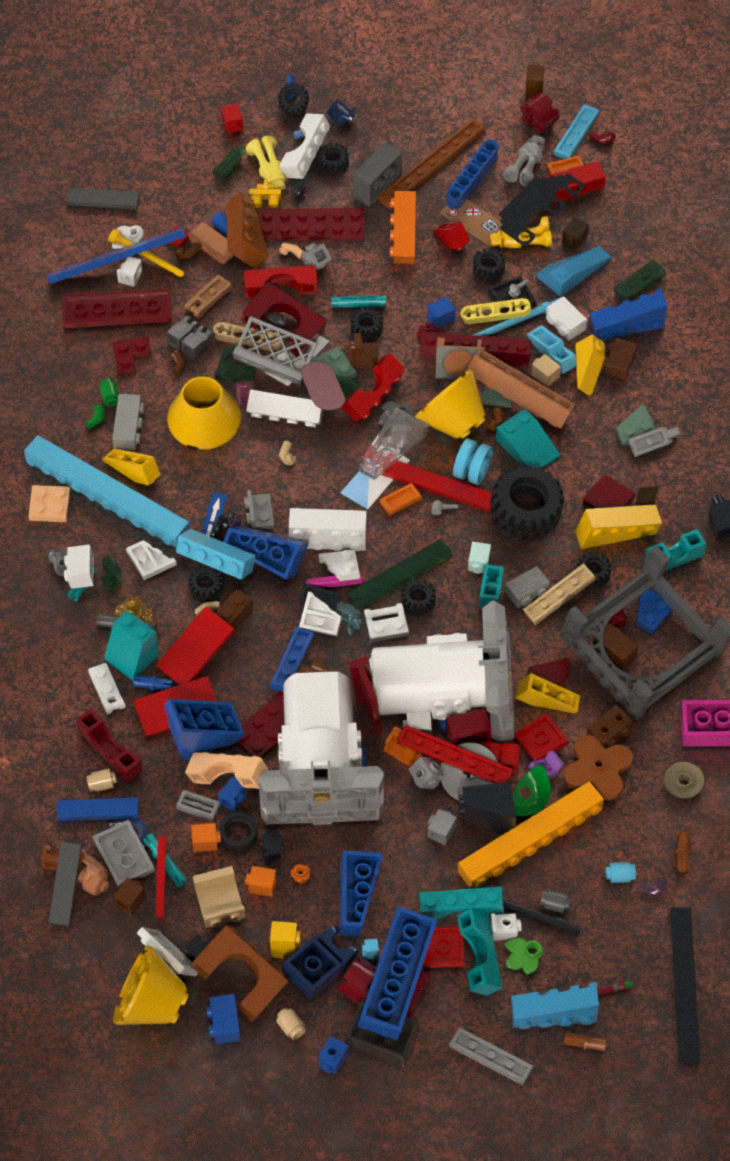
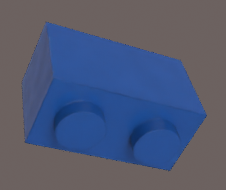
M234 994L209 997L210 1005L206 1006L207 1017L212 1018L213 1024L209 1025L210 1037H215V1044L241 1041Z

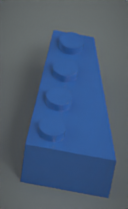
M662 289L655 290V294L649 296L647 294L640 295V299L629 302V300L623 301L618 307L614 308L612 305L590 313L589 326L592 334L598 339L606 340L608 338L622 337L628 334L663 328L665 326L667 303Z
M343 851L340 860L339 936L360 937L384 853Z

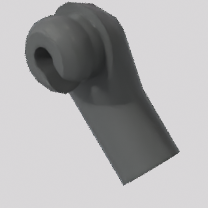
M279 312L269 315V321L275 326L281 328L285 326L286 319L282 318Z

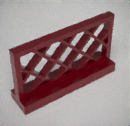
M366 656L349 662L348 665L355 702L357 706L364 703L378 736L383 733L377 697L370 683L372 681L370 662Z

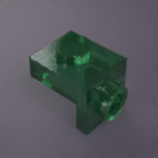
M108 555L102 558L103 569L107 574L101 578L104 590L113 588L121 582L120 568L115 560L112 561Z

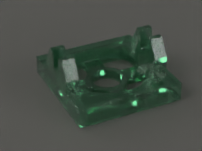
M238 343L234 348L225 346L214 374L215 378L250 386L256 367L245 366L243 362L238 360L232 363L227 362L226 360L233 356L234 349ZM246 344L244 345L245 349H250ZM235 364H240L243 366V368L239 371L236 369L234 370L232 367Z

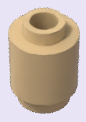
M110 768L92 772L91 775L86 776L90 791L95 790V792L111 789L114 788V783H117L115 772H111Z
M284 1008L277 1014L276 1022L287 1037L296 1040L306 1032L305 1024L292 1008Z

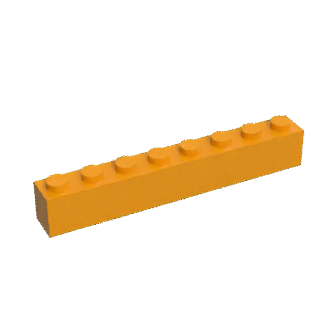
M590 781L458 862L457 872L469 887H482L488 879L493 876L498 877L503 873L504 869L517 865L522 858L533 855L541 846L549 845L557 836L565 835L571 827L581 825L591 815H597L603 808V797Z

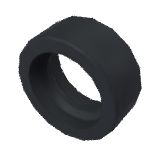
M230 813L220 823L221 843L226 849L238 853L245 852L251 849L257 842L258 828L256 821L247 813ZM241 823L249 826L251 832L250 836L245 840L233 841L228 838L227 829L233 824Z

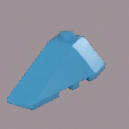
M598 246L551 263L539 271L536 277L562 297L608 262L612 256Z

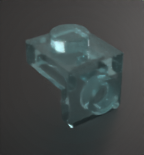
M340 601L336 607V613L342 617V620L348 622V633L352 634L354 630L359 629L362 623L360 611L351 604H345Z

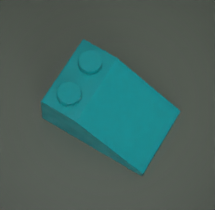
M523 409L496 428V441L522 467L532 465V468L540 467L543 469L560 457V453L539 422L526 409Z

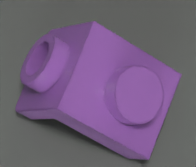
M554 750L548 752L545 758L531 762L528 769L531 770L537 765H542L546 770L548 778L551 779L557 776L564 764Z

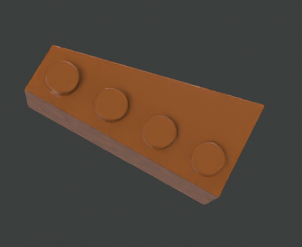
M239 192L226 203L228 252L256 268L269 257L254 202L251 197Z

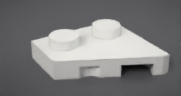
M140 541L126 548L127 554L143 580L177 565L173 557L171 559L163 555L161 550L151 547L145 541Z

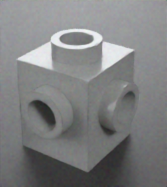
M312 243L306 246V250L301 253L304 264L309 266L315 265L316 270L326 266L325 263L332 260L324 243Z
M420 757L408 769L419 788L433 789L439 785V781L444 777L440 765L430 757Z

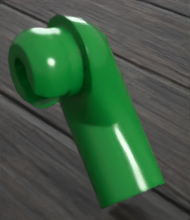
M96 404L93 407V417L85 421L89 429L104 421L105 408L103 405Z

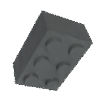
M386 142L381 147H378L375 153L370 158H367L364 164L353 173V198L371 207L377 201V196L402 175V152Z

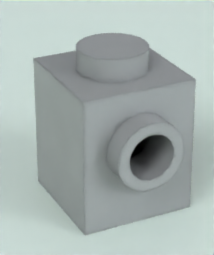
M438 809L436 815L432 814L428 821V838L446 846L456 828L457 817L449 811Z

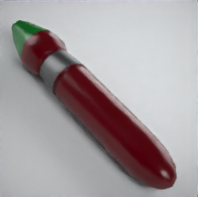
M620 981L619 983L598 987V996L626 990L633 985V982Z

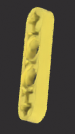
M521 298L466 306L462 308L460 314L465 324H476L528 316L531 313V305L527 299ZM503 307L510 309L507 313L500 312ZM484 310L492 311L488 316L482 314Z

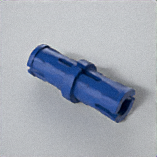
M134 675L133 678L135 679V681L133 680V687L147 688L150 691H163L172 688L174 685V680L160 679L156 676Z

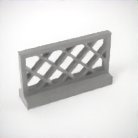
M250 316L238 345L234 349L233 359L301 386L303 382L301 371L294 369L292 363L302 359L304 365L310 363L318 343ZM252 322L258 324L262 331L252 334L249 329ZM275 331L278 338L268 341L266 332ZM263 334L266 343L257 346L254 337ZM288 337L292 338L295 345L285 348L282 340ZM251 339L254 347L248 350L243 348V342ZM280 341L283 349L274 353L270 344ZM304 344L312 346L309 353L302 355L299 346ZM268 345L271 354L267 356L260 355L258 349ZM297 348L300 356L290 360L287 351ZM285 352L288 361L284 363L277 362L275 356Z

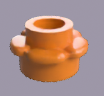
M296 864L294 869L291 870V877L297 883H304L310 878V868L307 865Z

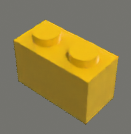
M272 921L270 935L271 958L288 959L301 948V931H297V923Z

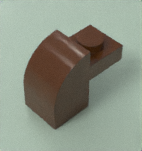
M361 333L353 334L354 341H350L351 345H347L349 363L358 369H373L378 363L376 343L362 344Z

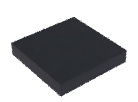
M521 276L488 287V292L494 302L523 298L530 302L531 307L536 306L537 302L527 285L519 289L521 293L516 298H512L508 293L511 284L517 285L524 281ZM503 307L500 312L507 313L510 309Z

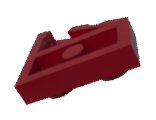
M570 658L528 667L527 675L532 673L564 688Z

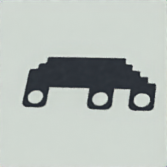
M569 173L565 176L559 174L557 177L551 175L549 178L543 176L541 179L534 177L499 213V216L502 217L500 223L503 224L500 230L521 245H529L535 239V234L524 227V225L541 207L553 215H558L565 208L566 204L554 196V194L562 188L569 194L576 196L584 188V184ZM576 182L579 185V189L571 191L568 189V184ZM552 201H557V202H559V203H560V209H558V210H552V209H550V207H549L550 202H552ZM527 232L530 235V239L526 242L521 241L519 234Z

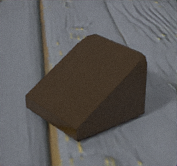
M659 487L640 488L635 505H655Z

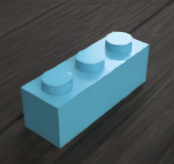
M378 939L364 940L362 958L376 967L379 962Z

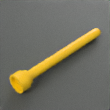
M113 229L108 238V241L114 245L122 244L126 247L135 244L124 238L122 232L117 229ZM149 251L138 253L179 277L185 275L183 270Z

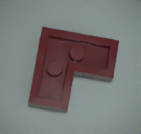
M149 337L113 342L118 375L136 373L134 358L152 355Z

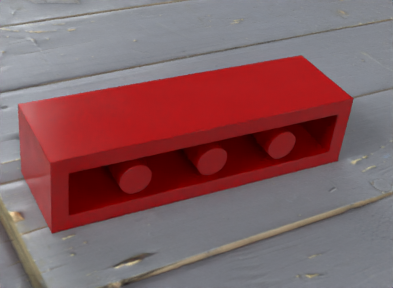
M598 161L552 174L554 177H557L559 174L565 176L569 173L582 182L584 188L576 196L605 188L606 175ZM570 182L568 189L577 191L579 185L576 182ZM562 188L554 194L560 200L575 197Z

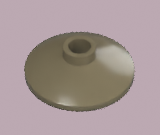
M677 762L667 769L664 783L667 790L674 796L691 798L699 794L703 789L704 775L692 763ZM684 781V782H686L687 784H686V785H683V784H681L680 782Z

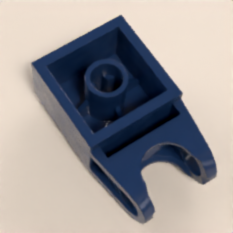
M337 925L330 927L316 937H312L283 963L282 972L310 1001L340 976L360 950L357 945L347 949H339L334 946L333 940L340 929Z

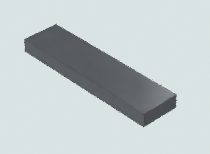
M69 188L67 205L137 210L139 192Z
M61 842L49 924L70 926L82 848L81 844Z

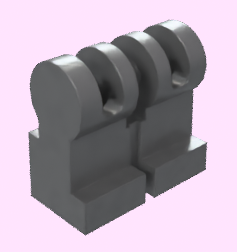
M185 316L180 323H176L167 331V343L179 351L182 350L183 354L194 361L199 357V353L212 343L215 337L213 331H207V327L204 325L200 326V323L197 321L193 322V318L190 316Z

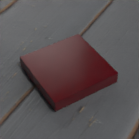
M604 474L583 498V503L593 509L626 507L635 497V492Z

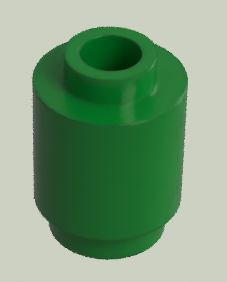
M110 378L102 380L99 391L103 404L110 407L116 406L118 395L120 394L117 383Z

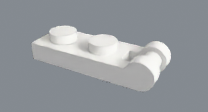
M107 663L88 669L89 676L106 714H111L113 710L118 708L119 710L126 708Z

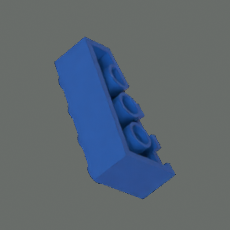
M239 525L229 528L223 541L256 555L254 561L256 564L284 579L296 575L309 544L306 541Z

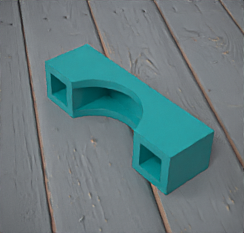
M502 887L419 893L421 914L434 919H443L449 914L465 912L470 908L488 912L489 915L495 913V915L504 914Z
M470 908L457 915L460 935L469 942L475 955V966L467 972L470 991L488 996L502 989L489 913Z

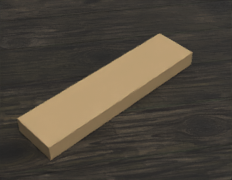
M583 563L525 607L523 611L537 625L595 581L596 577Z

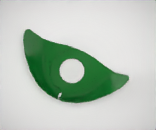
M537 765L526 773L514 790L513 801L517 816H528L541 811L550 799V781L542 765ZM524 786L528 787L531 791L528 799H523L520 796V789Z

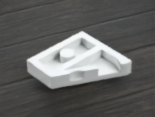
M355 550L319 554V562H324L328 570L334 573L340 581L360 579Z
M308 592L299 628L337 637L342 617L315 597L313 593Z

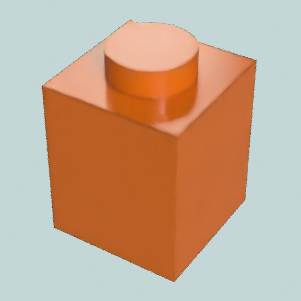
M216 823L191 825L193 852L218 850L217 843L221 842L219 830L216 831Z
M252 866L251 873H247L245 880L249 893L273 897L277 880L276 870Z

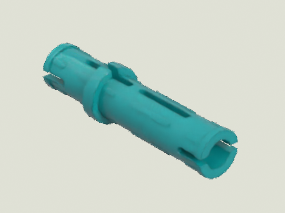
M366 294V296L331 298L332 308L369 307L370 309V307H386V295L370 296Z
M151 833L143 841L152 851L153 858L157 859L158 839L154 833ZM167 852L166 872L176 886L181 887L188 879Z

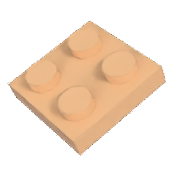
M32 485L29 521L67 522L70 487Z

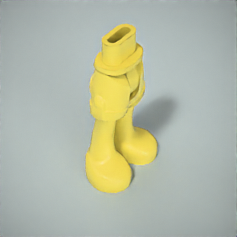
M264 136L261 143L259 139L252 140L247 144L245 150L248 155L257 157L260 164V175L264 179H268V184H275V189H285V177L279 167L281 161L277 160L274 149L277 147L276 139L273 136ZM261 143H262V146H263L264 150H265V151L267 152V154H268V157H269L270 162H267V160H266V158H265V156H264V153H263L262 148H261Z

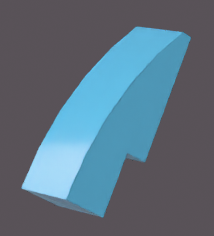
M542 325L527 334L528 338L542 355L546 354L561 366L560 372L562 374L577 366L575 354L564 347L563 340Z

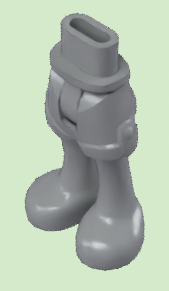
M533 135L518 150L519 157L517 161L508 166L503 173L504 178L508 182H515L517 180L523 163L528 160L520 173L519 179L522 186L526 187L534 178L533 167L542 160L545 139Z

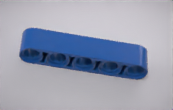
M485 141L447 191V206L450 209L462 207L497 161L498 143L496 141Z

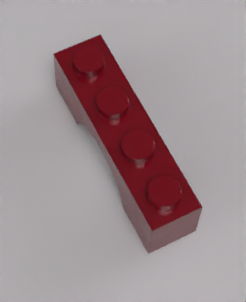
M92 708L76 719L78 732L127 784L143 772L141 760L129 747L127 749L122 747L113 738L104 721Z

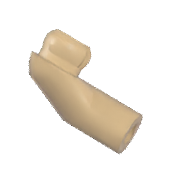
M284 441L279 457L285 465L290 466L294 464L296 457L289 453L292 443Z

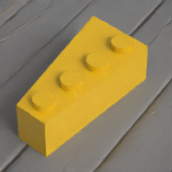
M656 505L586 509L575 533L580 548L586 549L655 535L662 525V521Z

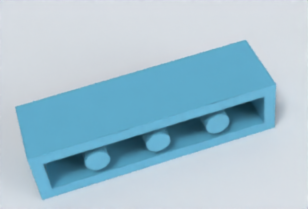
M191 528L179 535L176 553L239 579H243L253 572L256 555Z

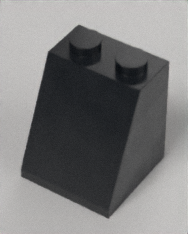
M510 782L462 787V795H458L459 816H463L464 824L500 834H505L515 828L516 813Z

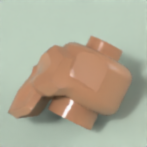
M85 853L82 862L87 867H84L80 872L78 881L82 883L84 891L96 896L101 892L104 893L109 887L108 870L101 862Z

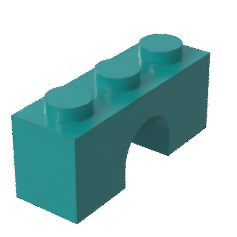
M696 529L681 535L678 543L667 548L664 542L646 548L645 562L651 549L658 546L670 559L665 569L666 571L704 556L706 542L699 530Z

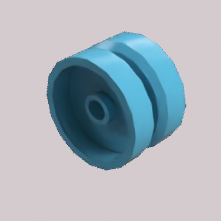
M470 438L465 439L455 460L453 476L462 480L468 476L470 483L480 485L490 466L493 447L484 443L478 447L477 441Z

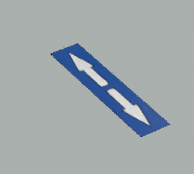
M213 492L201 533L208 536L212 534V529L216 524L215 521L222 514L228 495Z

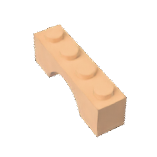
M193 752L185 773L193 783L209 785L222 774L235 773L236 779L243 788L259 789L258 777L269 768L258 756L247 757L239 754L234 756L224 753Z

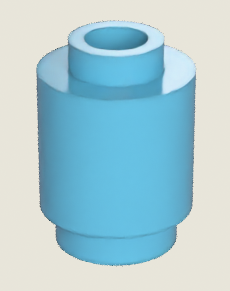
M630 862L609 863V867L605 868L606 879H610V883H626L635 880V864H630Z

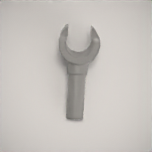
M525 279L517 285L511 284L508 292L512 298L518 297L521 293L519 289L526 285L528 280Z
M437 500L433 503L431 513L440 515L442 509H458V504H443Z

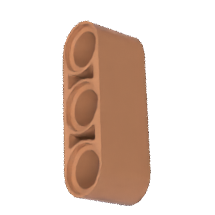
M201 222L188 233L192 243H199L203 251L222 264L227 263L235 256L228 252L227 238L204 222Z

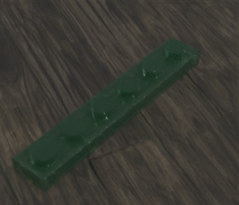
M439 539L348 592L347 598L358 611L451 557L452 551L442 539Z

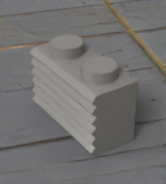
M535 566L505 583L504 592L514 605L519 608L520 606L529 605L533 599L540 597L548 591L550 582L538 566Z

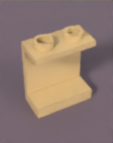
M232 866L193 876V884L206 928H216L223 923L238 922L242 918H246L244 905L242 906Z

